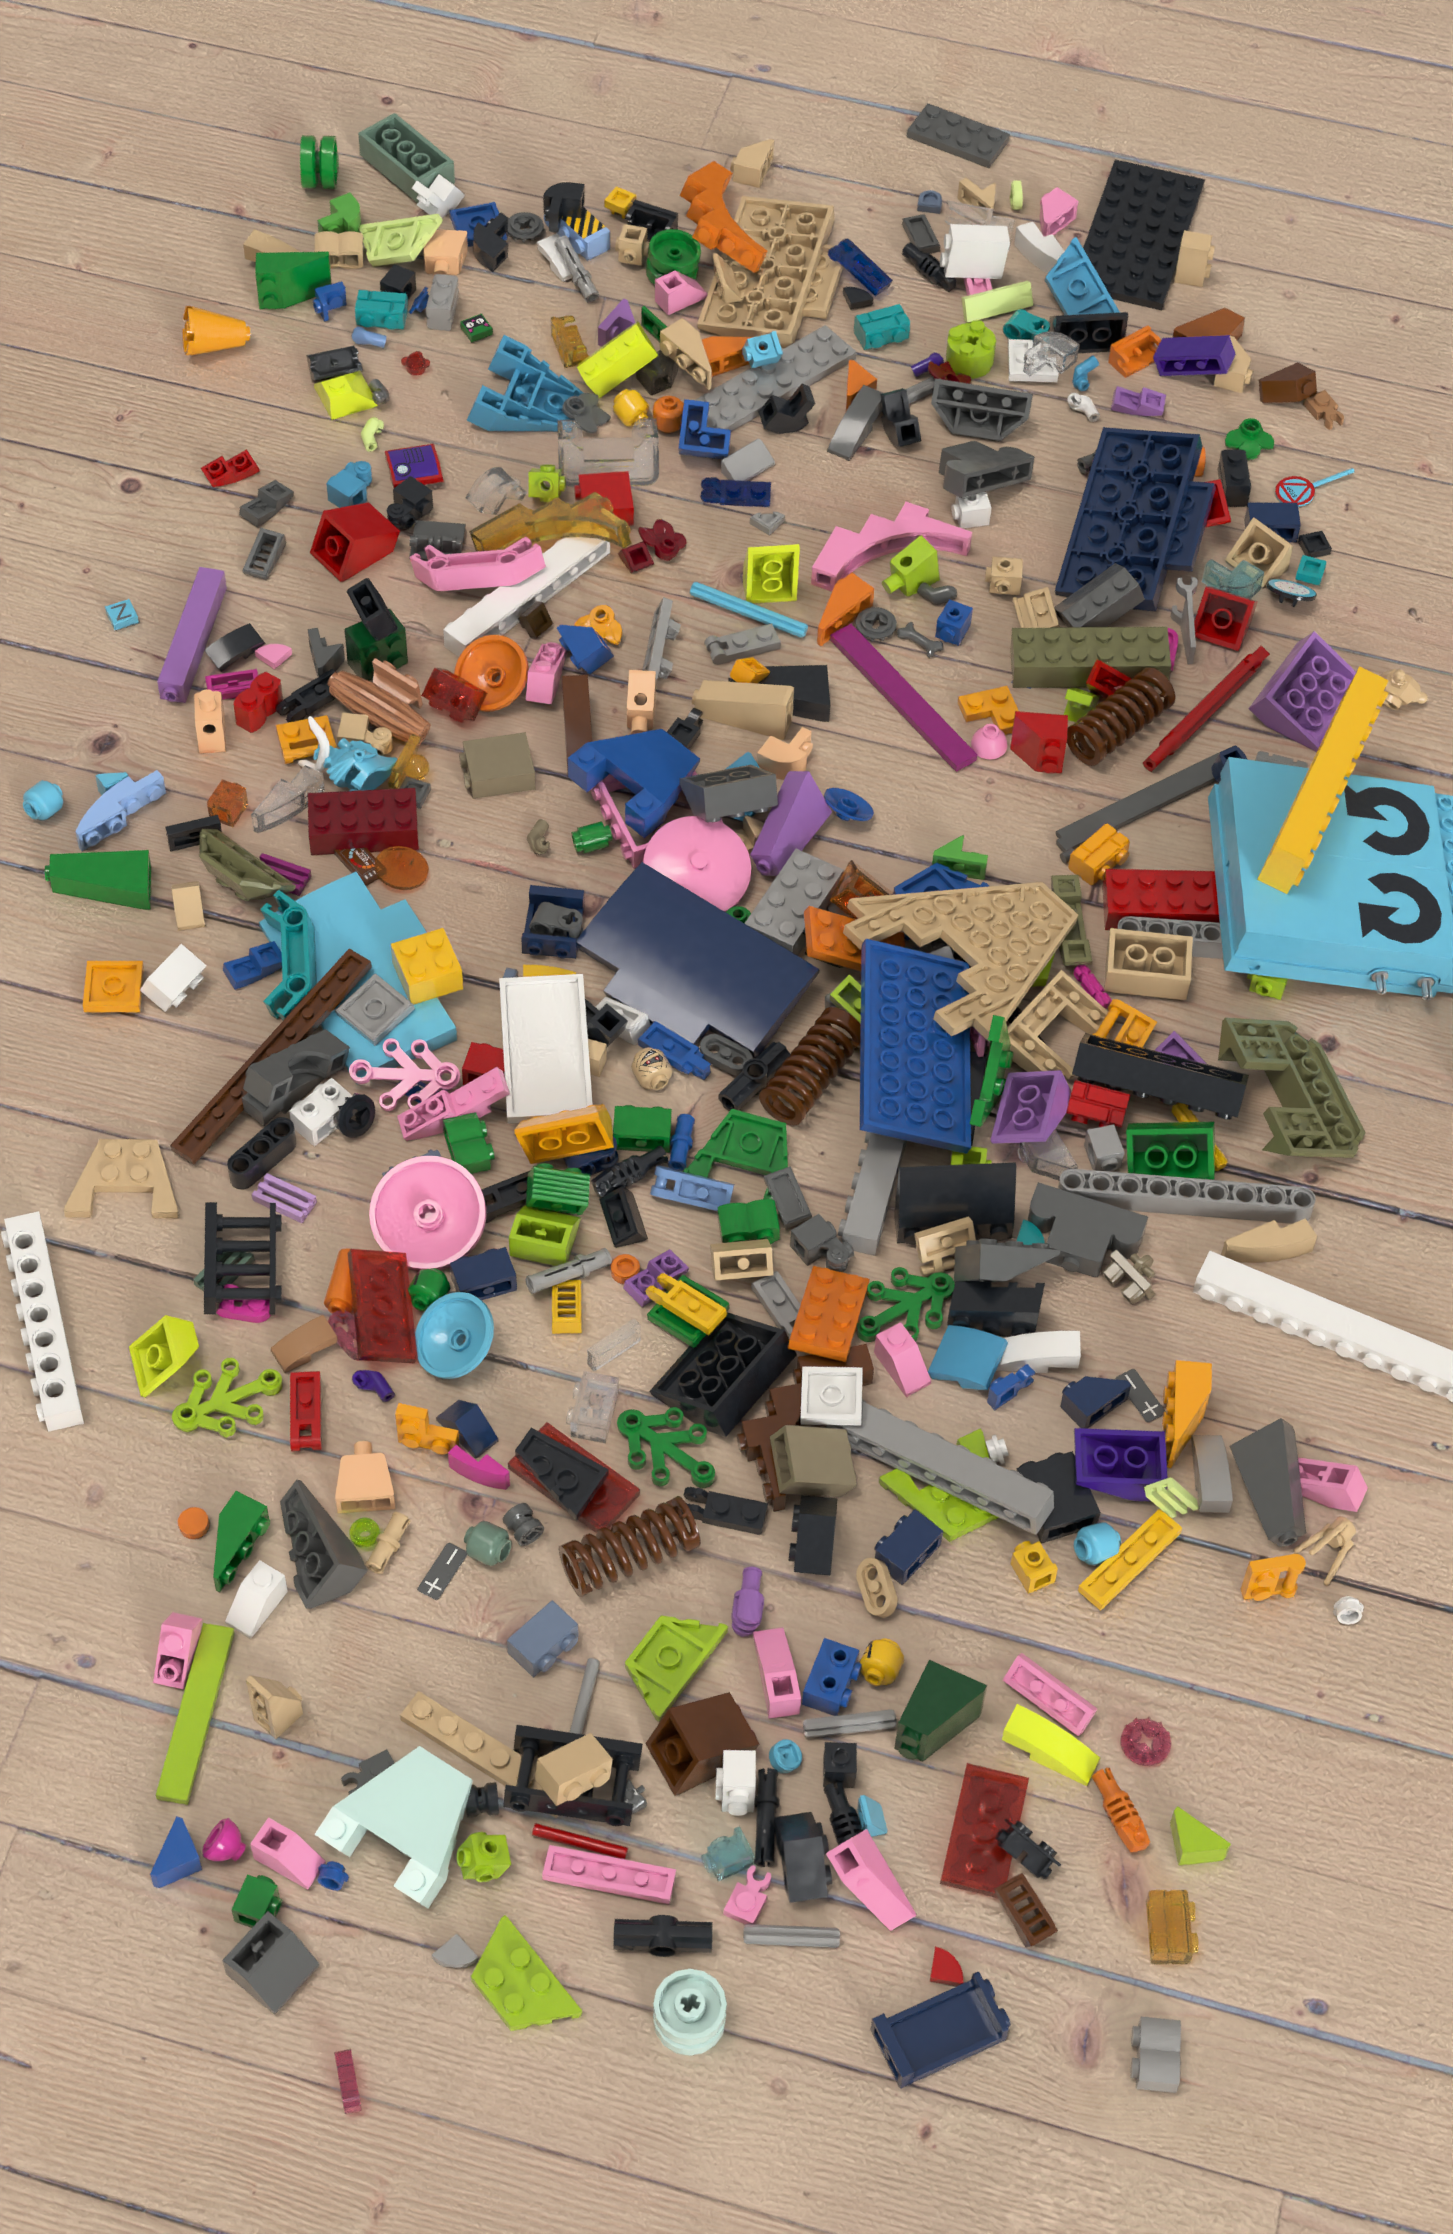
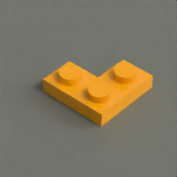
M1008 686L958 696V706L966 722L991 717L994 725L1005 735L1012 734L1015 711L1019 710Z
M398 1403L395 1412L398 1443H403V1445L409 1448L421 1447L430 1449L441 1455L448 1454L455 1445H460L458 1430L429 1424L428 1409Z

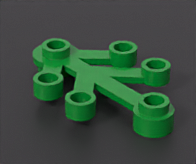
M902 1267L892 1270L891 1283L896 1287L907 1285L921 1288L920 1291L911 1293L888 1289L880 1281H872L868 1284L867 1296L870 1300H886L898 1303L875 1317L865 1316L858 1321L857 1336L864 1342L875 1341L881 1327L907 1312L906 1324L903 1326L907 1331L915 1333L911 1337L916 1342L919 1336L918 1320L921 1304L931 1298V1309L925 1315V1325L930 1329L940 1328L943 1321V1314L941 1313L943 1300H946L953 1294L955 1285L952 1277L946 1273H933L927 1278L910 1275ZM902 1275L904 1279L899 1280L895 1276ZM937 1283H941V1284H944L945 1286L939 1287V1286H937L936 1284H937ZM879 1289L881 1292L873 1293L871 1290ZM936 1317L938 1321L933 1322L929 1318ZM864 1325H872L874 1327L866 1328Z
M676 1407L669 1408L665 1414L645 1416L642 1412L635 1409L626 1410L619 1415L617 1428L623 1436L628 1438L630 1451L628 1454V1465L630 1468L640 1470L646 1464V1454L641 1450L640 1446L641 1437L650 1444L653 1463L652 1482L656 1486H665L670 1480V1471L665 1467L664 1454L691 1472V1481L696 1487L708 1488L714 1483L715 1468L711 1463L706 1461L698 1462L673 1445L683 1443L699 1445L704 1443L707 1438V1429L704 1425L694 1424L689 1430L656 1433L650 1429L667 1425L670 1428L680 1427L683 1423V1412ZM672 1415H676L679 1417V1419L671 1420L669 1417ZM634 1420L637 1421V1423L634 1425H630L627 1423V1421ZM698 1431L701 1432L703 1435L700 1437H696L693 1435V1433ZM640 1457L642 1460L640 1462H634L632 1458ZM699 1470H707L708 1473H707V1474H700L698 1471H699ZM663 1473L666 1477L659 1479L656 1477V1474Z

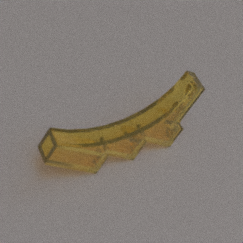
M596 492L572 505L566 504L557 497L534 511L519 503L469 531L476 552L504 550L524 537L530 539L532 543L569 537L595 538L611 542L623 549L632 544L629 536L631 530L628 523L616 517L612 512L613 506L610 500Z

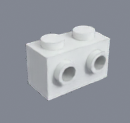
M180 944L147 978L140 991L164 1012L172 1005L177 1008L187 997V994L184 992L189 987L194 990L204 979L201 973L207 965Z
M330 1078L324 1084H319L304 1100L297 1101L289 1110L290 1120L293 1122L295 1130L315 1147L337 1129L338 1121L335 1119V1116L340 1112L338 1106L344 1105L345 1097H352V1095L333 1078Z
M723 1750V1767L716 1770V1800H722V1812H729L731 1815L740 1816L747 1814V1812H754L756 1751Z

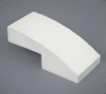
M557 233L538 241L537 247L550 261L551 270L564 282L573 278L554 244L561 237Z

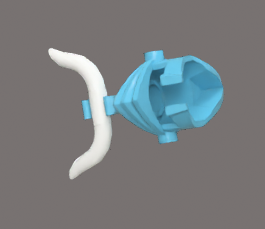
M308 717L310 729L316 736L319 745L314 751L313 759L317 760L316 764L308 760L298 761V765L307 771L319 774L325 768H328L326 772L330 775V780L338 787L351 789L349 791L375 790L394 771L398 761L397 758L380 756L376 748L361 740L349 742L343 738L337 745L340 749L333 748L329 745V740L313 717Z

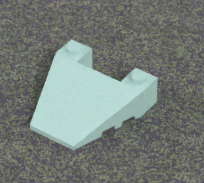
M419 1746L334 1805L315 1835L350 1857L366 1831H371L411 1857L394 1887L421 1905L429 1908L446 1882L452 1851L455 1850L456 1836L460 1821L463 1820L473 1780Z

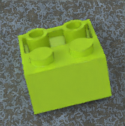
M524 1206L516 1214L509 1235L510 1256L553 1266L568 1262L581 1217Z

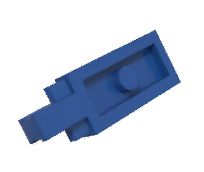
M657 1021L638 1039L640 1047L661 1050L670 1065L689 1075L692 1072L693 1075L705 1080L711 1073V1063L703 1059L704 1055L699 1052V1047Z

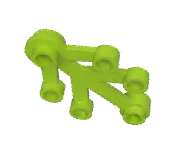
M226 1358L221 1363L222 1374L211 1399L200 1404L205 1390L212 1385V1377L209 1371L198 1370L193 1376L194 1387L187 1403L178 1405L172 1413L173 1424L184 1432H191L198 1427L219 1432L223 1437H230L236 1432L235 1420L230 1416L247 1420L251 1425L260 1424L264 1419L263 1409L260 1405L251 1404L245 1407L234 1403L259 1392L267 1396L278 1394L283 1387L281 1374L276 1370L266 1369L259 1375L257 1380L228 1392L233 1378L239 1374L240 1368L236 1359ZM230 1365L235 1366L231 1371L226 1370V1367ZM202 1377L208 1379L205 1382H198V1380ZM267 1378H275L271 1382L265 1381ZM216 1411L230 1416H224L218 1420L206 1415ZM252 1412L259 1413L257 1417L249 1416ZM184 1414H192L188 1418L182 1417ZM225 1424L232 1425L229 1429L222 1428Z

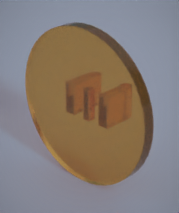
M402 846L390 847L381 851L376 857L374 870L379 880L385 885L398 890H411L421 886L427 879L429 871L427 861L419 852Z

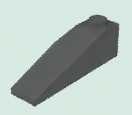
M296 1480L281 1499L280 1504L285 1533L290 1534L293 1547L289 1551L290 1561H294L296 1564L297 1575L293 1577L294 1585L305 1608L311 1609L352 1592L368 1569L357 1548L304 1483L301 1480Z

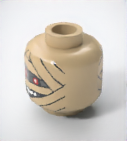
M644 1048L634 1056L631 1065L633 1074L644 1089L660 1090L668 1084V1080L673 1072L666 1056L659 1049Z

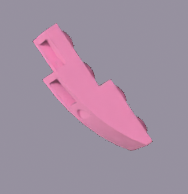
M496 1067L452 1093L442 1090L398 1115L403 1138L409 1141L443 1133V1119L475 1112L478 1118H481L492 1112L490 1105L510 1094L503 1071Z

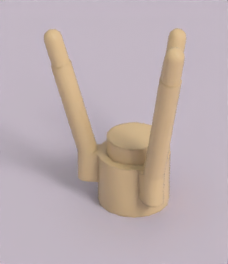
M1339 1516L1332 1524H1326L1319 1532L1295 1547L1294 1552L1299 1553L1319 1539L1321 1540L1309 1550L1310 1555H1314L1327 1543L1333 1548L1340 1546L1341 1550L1324 1580V1585L1328 1586L1347 1551L1354 1545L1351 1538L1356 1534V1528L1350 1520Z

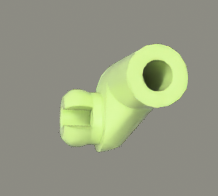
M376 417L368 419L361 431V438L365 449L370 452L377 448L374 437L375 432L381 433V429H384L383 421Z

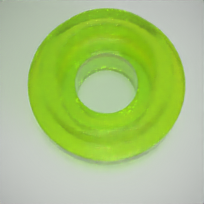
M366 1517L357 1519L349 1530L352 1543L361 1548L373 1546L376 1543L377 1536L380 1534L378 1524ZM364 1531L370 1533V1535L365 1537L360 1536Z

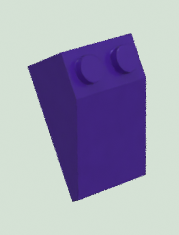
M1074 1428L1076 1485L1131 1501L1152 1502L1146 1497L1144 1487L1168 1478L1165 1431Z

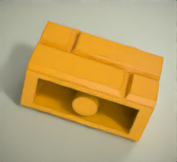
M1107 823L1070 854L1069 870L1081 876L1082 880L1089 885L1095 884L1099 879L1103 881L1105 869H1112L1116 864L1120 866L1128 859L1130 841L1120 832L1117 833V830Z

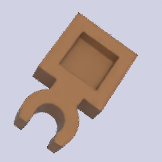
M1326 390L1304 399L1303 405L1316 420L1323 418L1324 426L1327 429H1332L1333 421H1336L1340 426L1343 425L1344 415L1337 411L1338 404Z

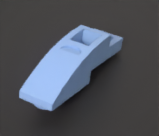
M156 770L137 782H134L128 776L106 791L89 808L75 831L79 849L84 851L91 846H95L113 833L119 832L127 826V815L135 813L143 806L158 800L166 794L164 778L161 773Z

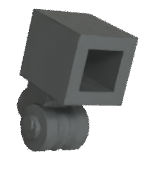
M820 1214L791 1230L790 1247L807 1266L824 1256L826 1257V1268L844 1272L847 1269L848 1260L854 1256L851 1245L847 1241L841 1243L836 1237L837 1232L833 1224L825 1221Z

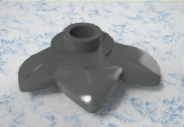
M592 393L571 396L565 400L562 406L563 413L573 419L578 428L588 433H596L597 426L606 424L611 418L609 414L596 406L599 396Z

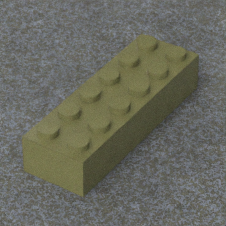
M1167 627L1012 628L1010 653L1013 688L1087 687L1086 682L1096 660L1104 662L1131 679L1147 667L1159 670L1168 680L1170 677L1171 660ZM1146 681V683L1150 684L1152 687H1156L1151 682Z

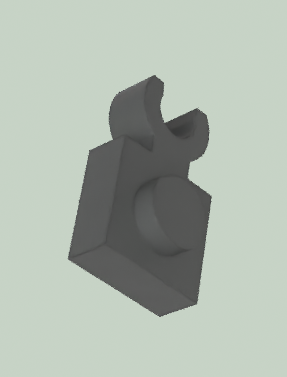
M386 1749L360 1762V1773L349 1772L342 1776L341 1782L343 1786L349 1783L357 1784L355 1789L348 1792L349 1795L395 1763L388 1750Z

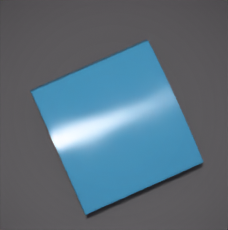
M948 1325L928 1373L932 1379L958 1381L962 1388L988 1390L1008 1342L1006 1339L988 1332Z

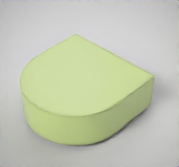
M1013 181L1011 183L1009 198L1012 210L1022 209L1023 193L1021 181Z

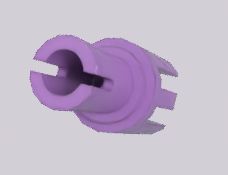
M756 1567L744 1568L741 1590L734 1594L731 1615L732 1628L741 1637L753 1634L762 1620L764 1596L759 1592L762 1571Z

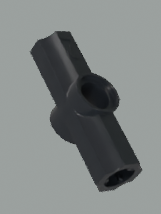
M772 1042L756 1059H750L745 1062L743 1071L718 1095V1099L723 1104V1107L728 1111L731 1109L740 1110L754 1095H759L761 1090L766 1088L768 1081L774 1077L775 1072L782 1067L787 1057H790L786 1046L780 1042Z
M670 1915L652 1916L649 1920L615 1919L613 1950L648 1951L649 1954L659 1957L673 1956L677 1952L712 1953L713 1922L678 1921L676 1917Z

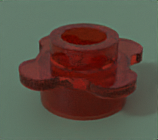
M415 351L408 357H403L401 364L406 365V370L409 374L417 376L425 372L426 368L430 366V361L423 357L422 352Z

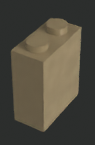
M526 732L463 741V752L459 753L461 769L466 768L467 773H463L466 789H471L473 799L536 790L535 770Z
M785 1425L770 1436L779 1493L842 1497L857 1486L856 1472L853 1468L851 1445L848 1441L846 1429Z

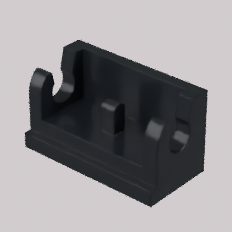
M634 200L625 218L629 220L627 225L647 228V241L649 242L660 231L678 229V213L638 200Z
M353 345L306 355L311 380L363 371L362 364L358 360V349Z

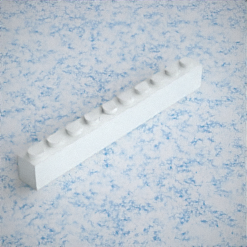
M1209 1251L1196 1278L1193 1293L1198 1294L1205 1300L1220 1303L1232 1311L1249 1315L1258 1322L1268 1323L1280 1328L1287 1334H1294L1304 1338L1313 1345L1333 1350L1342 1357H1350L1364 1363L1369 1368L1379 1369L1391 1374L1395 1379L1415 1384L1424 1391L1444 1396L1453 1402L1452 1350Z

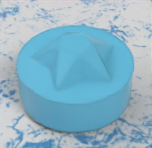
M784 1739L771 1747L769 1761L778 1772L790 1773L801 1764L802 1753L795 1742Z

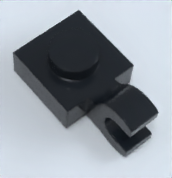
M693 708L685 720L677 717L667 733L687 749H690L700 735V726L703 723L700 717L703 711Z

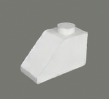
M259 1560L241 1583L225 1623L251 1639L288 1592L285 1575Z

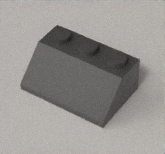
M1115 563L1054 608L1056 614L1067 627H1107L1145 599L1137 581L1125 567Z
M751 764L679 778L680 786L693 814L703 818L705 822H717L723 816L742 817L744 812L748 811L755 813L766 812L768 807L778 806L776 774Z

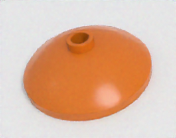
M487 635L478 638L463 650L457 660L454 670V684L457 693L466 704L476 710L487 712L500 710L515 701L523 691L528 678V661L523 649L508 637ZM501 675L500 680L495 682L496 677Z

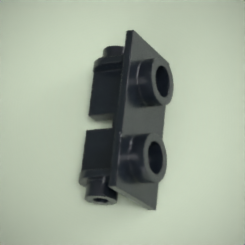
M1008 1819L1004 1820L1010 1827L1007 1831L1001 1829L995 1836V1839L999 1841L998 1846L1002 1847L1015 1859L1023 1851H1026L1027 1854L1020 1863L1032 1872L1036 1878L1041 1877L1044 1880L1048 1878L1052 1872L1050 1865L1053 1862L1057 1866H1061L1054 1859L1057 1852L1043 1840L1038 1845L1029 1837L1033 1832L1018 1820L1013 1824Z

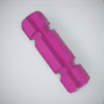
M1087 965L1076 966L1073 974L1079 982L1082 981L1081 986L1101 1006L1108 1009L1112 999L1104 992L1105 989L1094 974H1090L1091 970Z

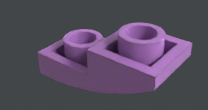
M669 1249L650 1260L647 1269L627 1279L623 1289L643 1307L652 1301L645 1292L650 1285L659 1288L663 1292L667 1291L657 1282V1277L660 1274L665 1273L678 1280L688 1272L689 1267Z

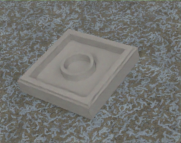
M374 974L335 1011L342 1020L376 1046L415 1008L413 1003L377 974Z

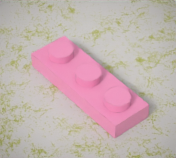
M1023 1653L1016 1657L1003 1679L1005 1683L1077 1736L1084 1732L1098 1709Z

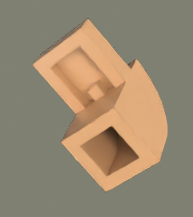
M802 727L790 744L770 736L757 753V764L761 769L775 773L776 779H785L789 771H806L807 757L813 747L811 731Z

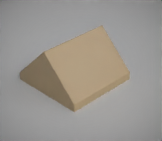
M1253 517L1225 561L1259 586L1265 588L1268 580L1277 579L1288 571L1293 545Z

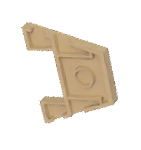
M99 1139L64 1207L65 1217L92 1218L95 1192L153 1193L152 1218L179 1219L178 1208L158 1141L153 1139Z

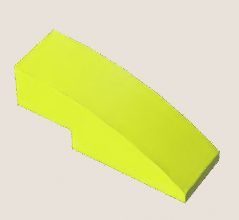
M1019 1704L1016 1705L1003 1731L1002 1740L1030 1753L1029 1759L1085 1786L1088 1785L1100 1761V1757L1071 1734Z

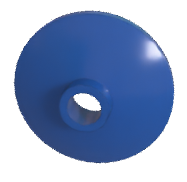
M829 788L824 793L826 803L836 812L837 817L842 820L868 821L874 814L871 805L853 792L841 788Z

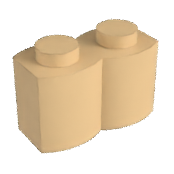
M329 231L318 232L315 234V252H329L330 269L337 267L345 269L363 267V234L353 231L340 234Z

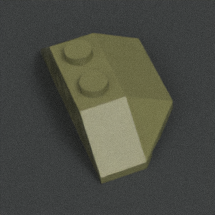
M201 830L200 859L207 871L216 877L215 880L219 884L235 890V895L245 901L273 897L278 890L286 893L295 889V884L219 830Z

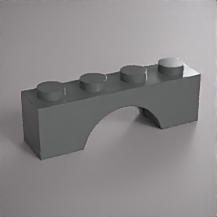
M326 1029L312 1034L308 1038L292 1044L278 1053L271 1054L262 1061L251 1064L246 1071L243 1089L266 1107H270L287 1098L293 1074L310 1073L327 1078L343 1070L350 1047Z

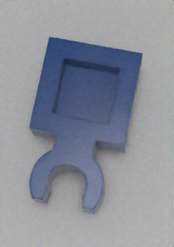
M1026 1364L1016 1374L1012 1372L1004 1378L999 1377L995 1379L989 1386L987 1403L995 1411L1017 1396L1020 1389L1034 1382L1032 1376L1035 1374V1371Z

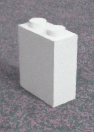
M950 224L949 233L944 235L945 252H941L940 267H944L945 277L1002 279L1010 244L1007 226Z

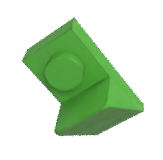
M964 835L934 851L932 865L939 863L952 871L968 875L967 878L985 880L988 855L962 851Z

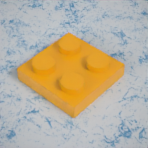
M87 961L83 996L84 1012H140L142 995L140 989L142 988L144 973L143 961Z

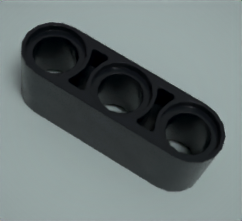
M280 1117L272 1120L228 1159L227 1167L230 1183L234 1188L240 1190L250 1188L295 1149V1128L290 1119Z

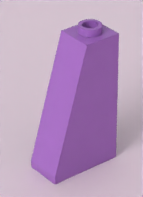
M789 771L777 795L778 806L771 808L750 856L756 864L757 870L762 875L777 876L795 849L802 851L832 813L809 771Z

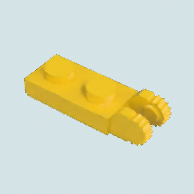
M665 1273L657 1277V1282L661 1287L669 1291L668 1293L652 1285L645 1291L652 1301L662 1305L707 1335H710L727 1316V1310L723 1306L681 1280L677 1281Z

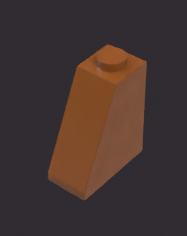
M1222 308L1177 326L1174 329L1173 337L1229 335L1238 340L1243 333L1245 317L1227 308Z

